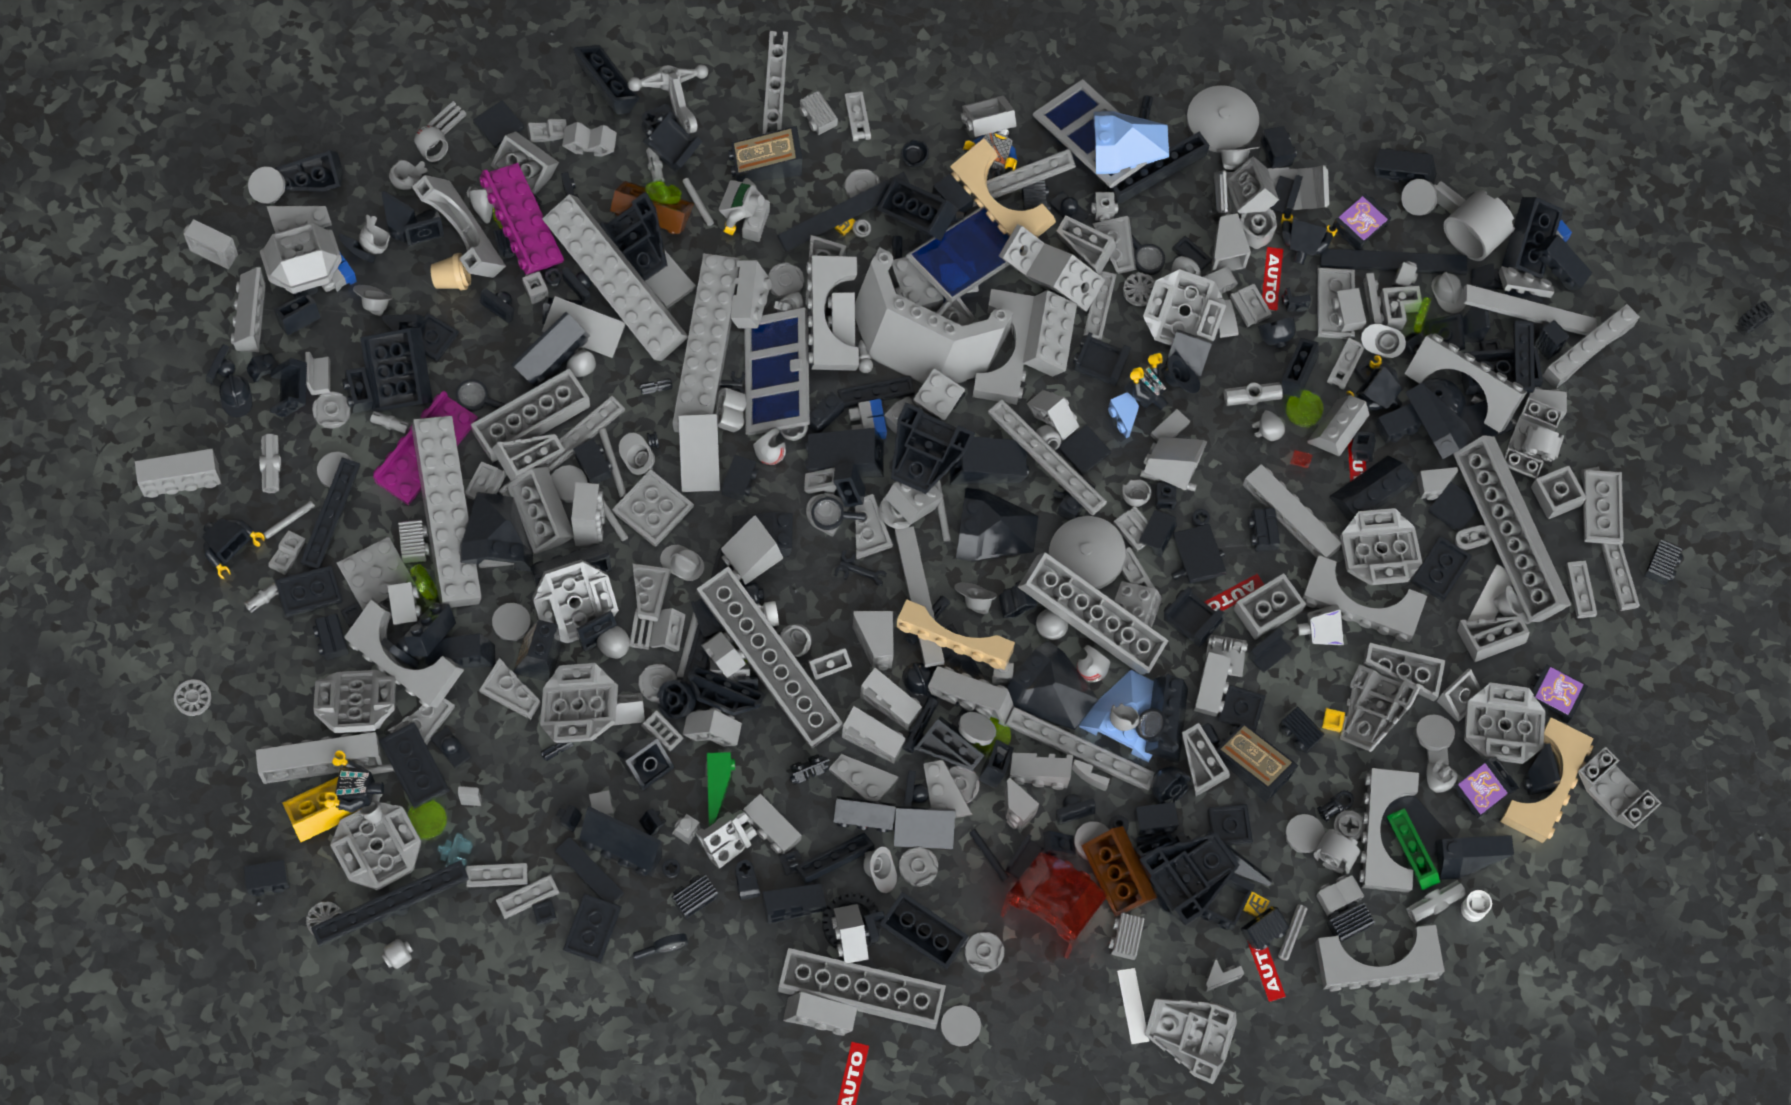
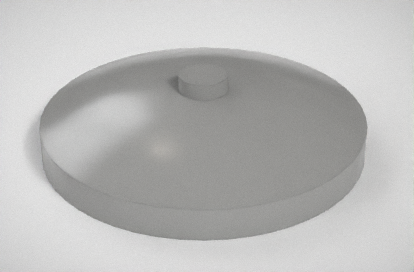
M1213 86L1202 90L1192 99L1186 121L1191 136L1200 131L1209 143L1210 151L1241 150L1254 139L1257 133L1259 113L1253 100L1241 90L1230 86Z
M1082 516L1066 522L1056 531L1050 543L1049 555L1098 590L1109 585L1118 577L1125 563L1126 549L1124 540L1114 525L1099 517Z

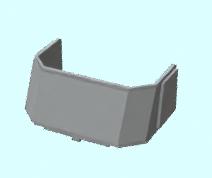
M1326 165L1302 169H1289V167L1268 168L1274 188H1276L1279 176L1293 180L1296 175L1303 176L1293 210L1324 208L1329 205V182ZM1226 170L1214 172L1218 213H1239L1226 182V178L1234 172H1226Z

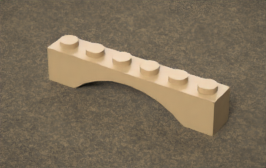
M906 600L897 619V628L905 633L910 632L923 640L935 642L940 647L950 648L958 654L968 655L975 661L988 663L995 669L1005 670L1014 650L1015 642L998 635L972 638L955 634L938 624L930 616L925 606L910 600Z

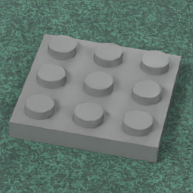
M650 469L612 509V512L656 547L694 507V504Z
M389 537L337 562L341 573L362 610L365 609L370 600L378 601L381 604L389 601L388 585L412 582L416 586Z

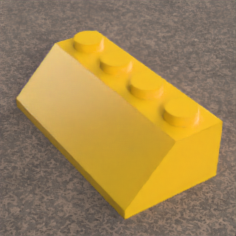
M338 777L282 802L300 842L337 826L340 820L361 810L360 808L354 812L338 810L336 805L331 808L325 806L327 800L325 796L328 792L335 793Z

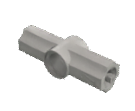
M1280 382L1268 384L1250 383L1244 387L1224 389V400L1227 406L1246 403L1256 405L1262 401L1279 400L1283 397ZM1249 392H1254L1257 396H1252Z
M265 434L261 436L262 455H260V471L262 473V491L276 493L280 488L279 472H281L278 435Z
M1457 880L1440 890L1436 889L1427 894L1424 899L1409 906L1406 909L1408 916L1416 924L1432 914L1436 915L1448 908L1450 904L1466 896L1465 888Z

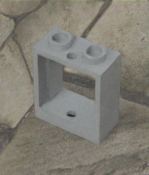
M1004 95L962 106L961 120L963 124H966L968 131H971L975 137L1016 127L1015 111Z
M194 219L191 224L185 227L184 237L191 252L229 270L238 256L233 238Z

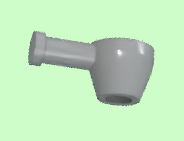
M373 794L371 805L361 808L362 816L373 824L380 822L383 818L382 809L379 804L380 797L383 794Z

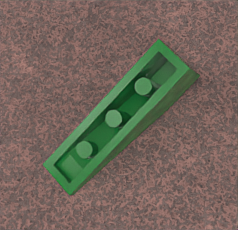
M731 752L707 753L709 826L714 824L719 818L730 783L731 770H735V759H731Z
M1405 808L1388 815L1387 818L1421 889L1424 890L1440 883L1438 872Z

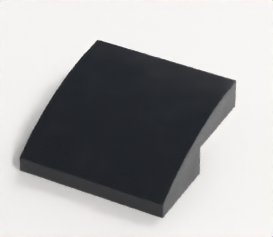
M611 610L576 628L577 636L584 652L597 646V639L602 633L617 626Z

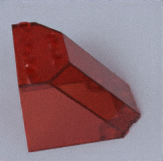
M1039 853L1006 895L1000 916L1004 918L1011 906L1020 910L1023 908L1028 909L1057 928L1058 935L1069 942L1064 956L1068 959L1104 904L1107 895L1104 890L1090 879L1089 874L1082 870L1079 872L1073 868V864L1069 861H1062L1048 854Z

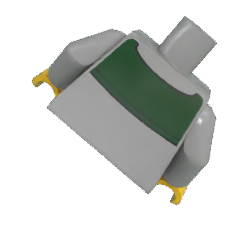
M748 178L744 179L743 182L730 180L718 209L727 219L723 232L731 236L736 230L735 223L743 218L752 217L756 207L763 206L765 202L763 195L757 190L756 185Z

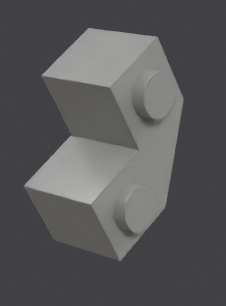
M575 122L565 127L562 146L575 154L583 155V151L594 152V156L602 157L614 152L617 132L605 125L589 129L584 124Z
M719 631L701 646L724 676L728 678L746 664L744 662L746 657L740 649L736 651L731 645L733 641L727 633L723 634Z

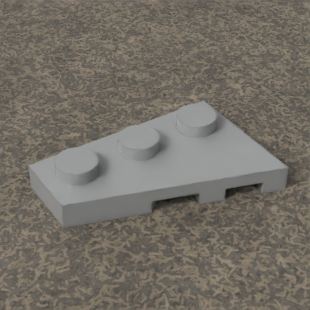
M267 206L275 233L314 223L322 228L332 225L326 206Z
M1124 216L1093 223L1096 230L1114 238L1116 248L1110 256V260L1116 272L1120 274L1136 270L1129 217Z
M633 564L639 619L658 621L671 574L670 569Z

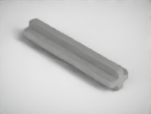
M1298 904L1289 926L1290 928L1286 933L1278 957L1282 960L1287 961L1290 957L1308 910L1306 906Z

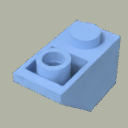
M1128 392L1111 399L1108 407L1110 416L1114 417L1117 421L1119 432L1123 433L1126 438L1130 436L1139 409L1138 403Z

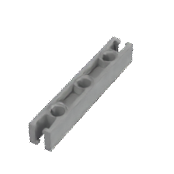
M770 31L762 134L782 129L788 32H783L782 45L773 44L775 43L777 32Z

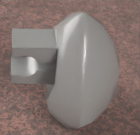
M1180 256L1173 262L1171 273L1181 269L1201 276L1200 268L1191 258Z
M799 292L791 293L779 302L775 301L774 305L777 312L805 307L804 298ZM798 317L783 321L792 327L798 324Z
M576 349L574 355L568 360L566 370L570 368L575 377H582L595 370L596 361L591 352L585 351V349L581 351Z
M1267 410L1263 412L1260 421L1252 424L1253 428H1260L1257 433H1254L1255 436H1263L1269 441L1280 439L1285 432V425L1276 414Z
M1443 759L1436 763L1427 764V784L1430 790L1436 793L1450 790L1458 779L1457 771L1443 765Z

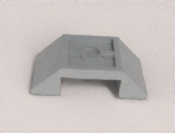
M1528 397L1504 453V459L1509 469L1534 479L1538 478L1544 463L1540 459L1541 455L1528 456L1523 454V449H1521L1527 427L1533 426V430L1541 427L1555 431L1563 415V410Z
M1604 747L1578 771V774L1586 791L1615 821L1635 829L1662 803L1648 789L1643 793L1616 766L1620 760L1607 747Z

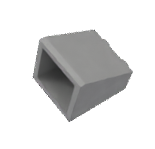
M1227 213L1219 219L1214 236L1210 273L1225 267H1229L1231 271L1246 268L1251 251L1238 213Z
M1160 437L1157 444L1153 442L1143 464H1146L1144 472L1186 490L1198 466L1207 441Z
M756 515L721 548L724 554L722 556L723 561L727 566L731 565L734 568L732 572L738 580L742 579L745 585L783 559L776 542Z
M854 611L853 630L872 668H877L878 670L892 668L893 611Z

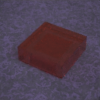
M1294 450L1290 463L1308 468L1313 455Z

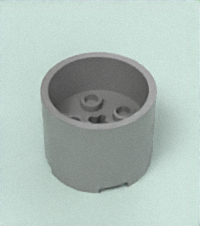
M1477 190L1444 221V231L1449 241L1460 253L1467 255L1469 259L1482 261L1515 230L1512 224L1514 217L1508 207L1498 197L1494 199L1487 195L1486 191Z

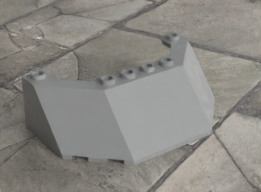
M879 248L871 261L855 302V319L861 338L866 346L867 354L871 356V359L905 376H911V379L921 384H924L933 369H936L957 384L975 378L976 373H987L1010 332L1013 312L999 307L993 310L988 320L961 326L896 294L888 272L893 263V256L890 252Z

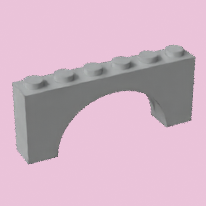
M424 175L413 186L420 200L442 213L460 234L467 250L460 258V261L469 274L494 278L506 267L449 180Z
M812 255L806 265V271L810 273V280H807V291H810V298H807V309H810L807 326L811 327V334H808V345H811V352H808V363H811V369L856 371L859 366V348L844 344L832 334L825 319L824 305L827 294L836 285L845 281L855 280L857 276V257Z
M991 289L987 313L991 314L994 309L999 307L1013 312L1010 330L1014 337L1015 350L1009 361L1001 368L989 373H976L972 397L998 402L1002 399L1005 403L1017 405L1018 398L1022 399L1024 388L1020 387L1021 381L1025 382L1026 371L1023 370L1025 365L1023 364L1034 296Z
M1435 333L1425 337L1405 372V375L1420 384L1427 380L1433 372L1440 369H1455L1470 375L1480 384L1487 398L1488 412L1484 423L1498 432L1506 429L1527 393L1523 390L1522 385L1508 381L1504 374L1495 373L1489 365L1485 363L1480 364L1475 361L1474 356L1469 353H1462L1459 351L1458 346L1444 342L1443 338Z
M1318 555L1302 597L1308 607L1322 609L1338 605L1341 610V618L1345 621L1357 622L1364 628H1373L1378 633L1394 636L1401 642L1411 641L1427 598L1426 595L1409 589L1405 597L1393 606L1387 608L1362 606L1346 596L1339 587L1335 575L1337 562Z
M370 600L344 637L349 641L348 645L356 651L360 650L366 660L374 661L377 664L376 668L381 672L395 676L396 684L404 685L406 687L405 691L412 696L416 695L420 698L419 702L427 708L430 706L437 708L464 669L452 659L444 656L432 666L421 670H411L403 666L391 652L381 645L384 637L387 638V627L392 612L380 602Z
M1372 768L1366 773L1365 785H1368L1367 793L1364 794L1366 812H1363L1362 823L1365 824V831H1362L1361 843H1364V851H1361L1360 862L1363 863V870L1359 872V882H1362L1361 888L1407 893L1412 890L1413 870L1398 865L1390 858L1382 844L1380 826L1382 816L1392 801L1404 796H1414L1418 793L1419 773Z
M1436 925L1416 927L1413 930V942L1408 955L1395 964L1383 967L1368 966L1354 960L1343 949L1338 936L1318 938L1315 942L1323 989H1329L1331 992L1339 991L1341 987L1358 989L1361 988V985L1369 984V987H1376L1384 982L1394 985L1399 984L1401 980H1408V982L1420 981V978L1436 980L1445 972Z

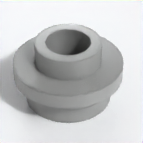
M859 219L853 224V232L856 236L864 238L870 234L871 225L867 220ZM859 226L864 228L863 232L859 230Z

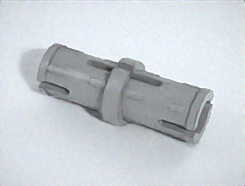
M648 148L646 150L649 161L648 169L651 171L653 183L655 185L662 184L665 181L662 173V162L659 160V156Z
M374 411L371 415L370 422L382 425L388 430L393 429L407 434L410 429L409 422L399 420L393 415L388 416Z
M272 583L264 590H259L258 594L244 603L250 613L261 605L269 603V600L278 594L275 583Z

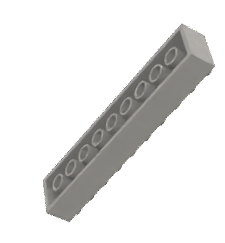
M569 194L542 218L653 359L663 361L688 338L686 332L578 197Z
M703 254L673 418L674 432L679 433L680 415L715 414L716 400L720 390L732 323L733 295L737 294L738 284H735V278L739 277L740 267H737V261H741L740 258Z
M452 416L414 419L412 433L439 603L449 604L450 608L478 605L481 600V591L476 564L460 562V543L464 537L469 517Z
M1483 435L1455 452L1456 461L1529 622H1542L1570 606L1571 602L1495 437Z
M729 566L697 588L699 596L737 648L742 651L750 666L811 749L843 727V722Z

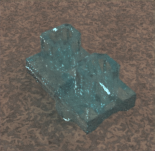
M456 833L452 848H450L452 842L446 840L445 846H438L437 851L442 853L440 860L446 861L449 855L446 866L461 860L464 868H466L467 860L458 856L460 851L470 854L473 843L464 839L462 834Z

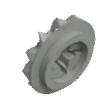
M1354 811L1341 812L1333 823L1334 830L1345 838L1352 837L1357 840L1361 837L1362 831H1365L1362 817ZM1350 820L1351 826L1354 828L1348 833L1347 827H1344V825H1347Z

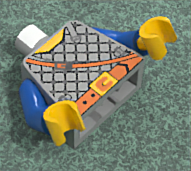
M1007 129L1000 130L997 133L992 132L981 135L973 141L968 140L963 146L962 150H970L984 138L998 156L990 166L991 169L999 168L1001 173H1005L1007 167H1011L1013 170L1016 169V150L1012 146V140L1007 138L1009 134Z

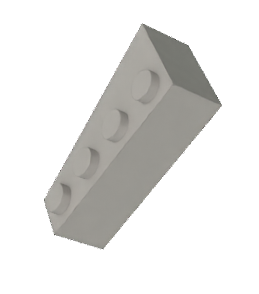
M1369 643L1365 648L1362 666L1373 669L1382 676L1400 683L1404 681L1420 688L1418 694L1434 702L1439 696L1445 660Z
M937 666L928 685L932 695L953 704L959 702L964 709L968 711L975 709L988 719L994 717L1000 720L998 724L1003 726L1006 725L1014 707L1010 693L1004 686L991 685L984 679H973L969 674L956 673L949 667L942 668Z

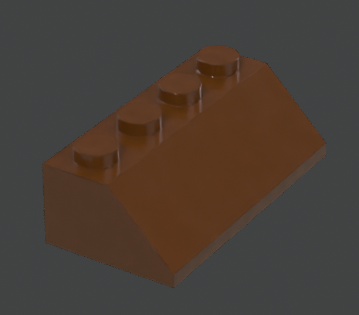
M624 181L615 190L610 209L611 212L619 216L633 206L631 201L647 192L656 207L660 228L666 229L671 234H680L684 230L694 206L692 202L628 181Z
M1123 826L1112 828L1081 845L1115 917L1120 916L1121 913H1127L1157 898Z

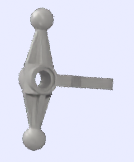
M703 64L696 66L695 69L676 68L665 65L656 73L643 79L637 77L630 78L628 88L632 91H638L641 87H655L668 90L673 112L678 119L677 122L687 133H693L697 131V121L686 106L681 83L695 76L703 79L707 77L709 71Z

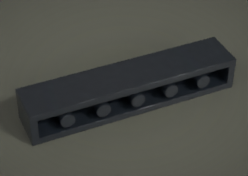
M1199 131L1170 147L1169 157L1144 165L1113 188L1108 186L1107 192H1114V201L1119 205L1207 156L1210 145Z

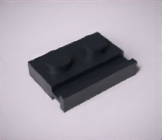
M702 598L695 602L691 601V606L703 639L708 636H714L719 631L722 633L726 632Z

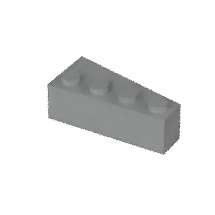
M811 235L809 261L812 255L845 256L846 246ZM808 273L807 280H810V273ZM833 289L826 296L824 314L828 306V297H831ZM806 290V303H805V308H806V309H807V298H810V291H807V290Z

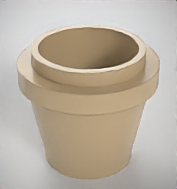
M455 253L452 257L431 264V277L436 289H460L462 291L467 290L468 286L471 285V274L468 273L460 261V258L463 256L461 253Z

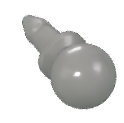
M860 340L858 346L860 354L858 368L861 372L868 373L873 369V363L870 360L871 356L867 354L864 342Z

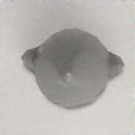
M470 186L466 193L467 197H470L473 209L483 222L490 223L494 207L488 201L485 188L478 189L477 187L472 188Z

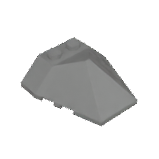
M1359 664L1350 684L1352 691L1350 699L1347 700L1348 711L1347 716H1344L1340 740L1372 752L1412 706L1420 688L1404 681L1400 683L1387 678L1375 670Z
M1156 998L1145 1036L1163 1051H1168L1175 1057L1174 1060L1186 1066L1193 1076L1213 1084L1226 1060L1237 1024L1236 1011L1218 1003Z

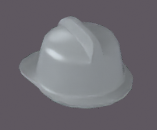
M1260 147L1243 150H1217L1216 152L1221 153L1224 169L1237 170L1248 161L1250 150Z
M1447 272L1433 279L1431 287L1440 307L1451 314L1462 311L1466 304L1463 303L1464 290L1460 279L1456 275Z
M356 285L353 287V291L361 296L363 308L378 316L383 314L384 310L387 309L389 300L393 299L391 295L370 285Z
M1375 323L1369 325L1364 329L1361 336L1362 344L1366 350L1388 358L1399 356L1404 351L1406 345L1405 337L1399 330Z
M637 433L624 435L619 443V453L631 473L640 475L650 469L653 470L652 467L655 462L654 452L650 449L645 439Z
M671 545L662 551L660 562L663 568L670 569L672 574L686 581L696 580L702 575L704 562L694 551L681 545Z
M960 582L955 584L954 587L958 593L964 595L967 608L981 614L988 613L992 599L997 597L996 593L973 583Z
M1510 585L1506 586L1505 592L1493 601L1499 612L1504 617H1521L1524 623H1531L1515 590Z
M881 846L875 851L866 852L863 864L865 873L873 878L874 884L880 892H891L897 882V873L890 850L887 847Z

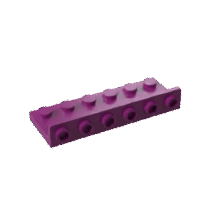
M516 163L488 172L487 169L483 170L480 176V184L482 188H485L490 204H493L496 218L498 221H501L503 233L509 238L511 250L513 253H516L519 267L524 270L525 274L527 275L563 263L564 258L549 227L542 219L544 216L519 164Z
M442 391L441 394H437L434 397L433 404L422 412L420 419L452 416L458 446L472 429L471 424L479 419L476 415L449 398L447 392ZM412 425L409 433L398 441L396 449L387 454L386 461L381 466L379 465L373 473V478L377 485L408 506L421 491Z

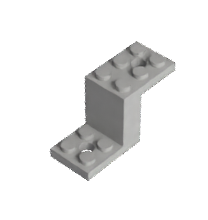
M1018 224L999 254L1000 258L1029 280L1062 294L1086 312L1105 282L1104 278L1074 255L1045 244ZM1024 246L1023 252L1020 254V248ZM1085 283L1083 290H1081V285Z

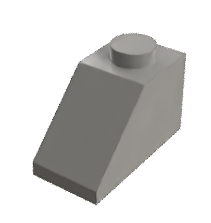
M1458 467L1420 471L1417 482L1421 499H1437L1456 476Z

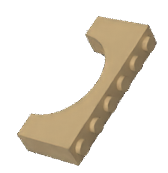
M983 138L950 166L953 171L951 175L957 182L961 181L964 184L963 188L970 195L973 194L976 198L974 199L975 203L980 208L984 207L987 210L986 215L992 222L995 220L999 224L997 227L1003 234L1007 233L1011 236L1018 224L1038 238L1056 223L1054 216L1043 204L1031 210L1016 211L1000 205L993 199L988 191L987 175L990 166L998 156L992 146Z
M1550 718L1544 727V743L1551 744L1558 763L1560 782L1556 785L1553 793L1542 801L1520 803L1512 800L1508 804L1500 822L1541 843H1544L1547 838L1551 839L1555 831L1553 825L1555 822H1559L1563 814L1560 810L1563 805H1567L1571 797L1568 794L1570 788L1574 789L1578 782V779L1575 777L1578 771L1586 764L1583 761L1585 756H1589L1593 749L1591 745L1593 738Z

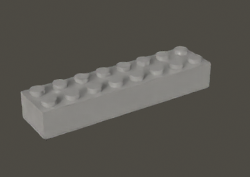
M1046 552L1036 556L1018 586L1019 589L1141 675L1151 671L1169 641Z
M788 948L778 992L789 995L804 992L857 1007V1011L936 1030L946 986L854 963L845 964L841 960Z

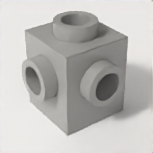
M1096 192L1094 203H1091V213L1095 214V220L1102 222L1114 219V215L1118 213V203L1114 201V192Z

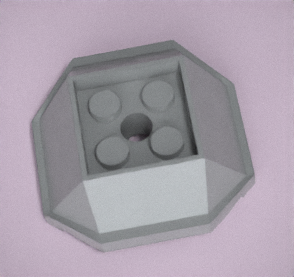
M314 223L272 234L266 246L260 250L269 282L286 288L287 291L293 294L330 283L333 273L342 261L333 231L324 229Z
M1179 269L1155 281L1143 317L1156 341L1172 346L1177 329L1214 341L1226 308V303L1215 281ZM1184 305L1190 308L1188 316L1180 314V308Z
M1396 508L1359 511L1340 535L1347 572L1370 585L1408 582L1422 564L1415 527L1401 516V513ZM1377 548L1381 549L1383 553L1378 552Z
M582 559L544 571L532 597L539 620L558 624L560 641L564 643L579 640L576 628L610 610L613 616L619 611L607 573ZM578 598L576 602L569 603L570 599Z
M596 663L559 666L543 688L540 726L556 743L593 741L616 723L618 684Z
M379 670L336 672L325 679H319L315 681L314 715L334 733L375 731L381 727L385 719L395 710V676H388Z
M1489 683L1468 700L1466 704L1464 740L1484 759L1497 757L1499 761L1523 764L1543 749L1545 710L1527 687ZM1500 724H1505L1508 730L1502 729Z
M379 802L383 816L380 822L375 824L369 822L362 816L361 810L340 820L330 844L349 881L375 890H379L413 872L422 843L403 807ZM381 843L382 848L380 850H373V845Z

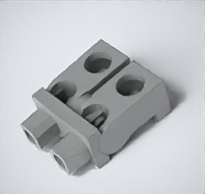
M742 810L734 814L728 811L705 830L701 828L695 832L710 861L718 868H721L741 853L745 847H750V840L757 835L750 824L742 828L741 825L749 820L746 813Z

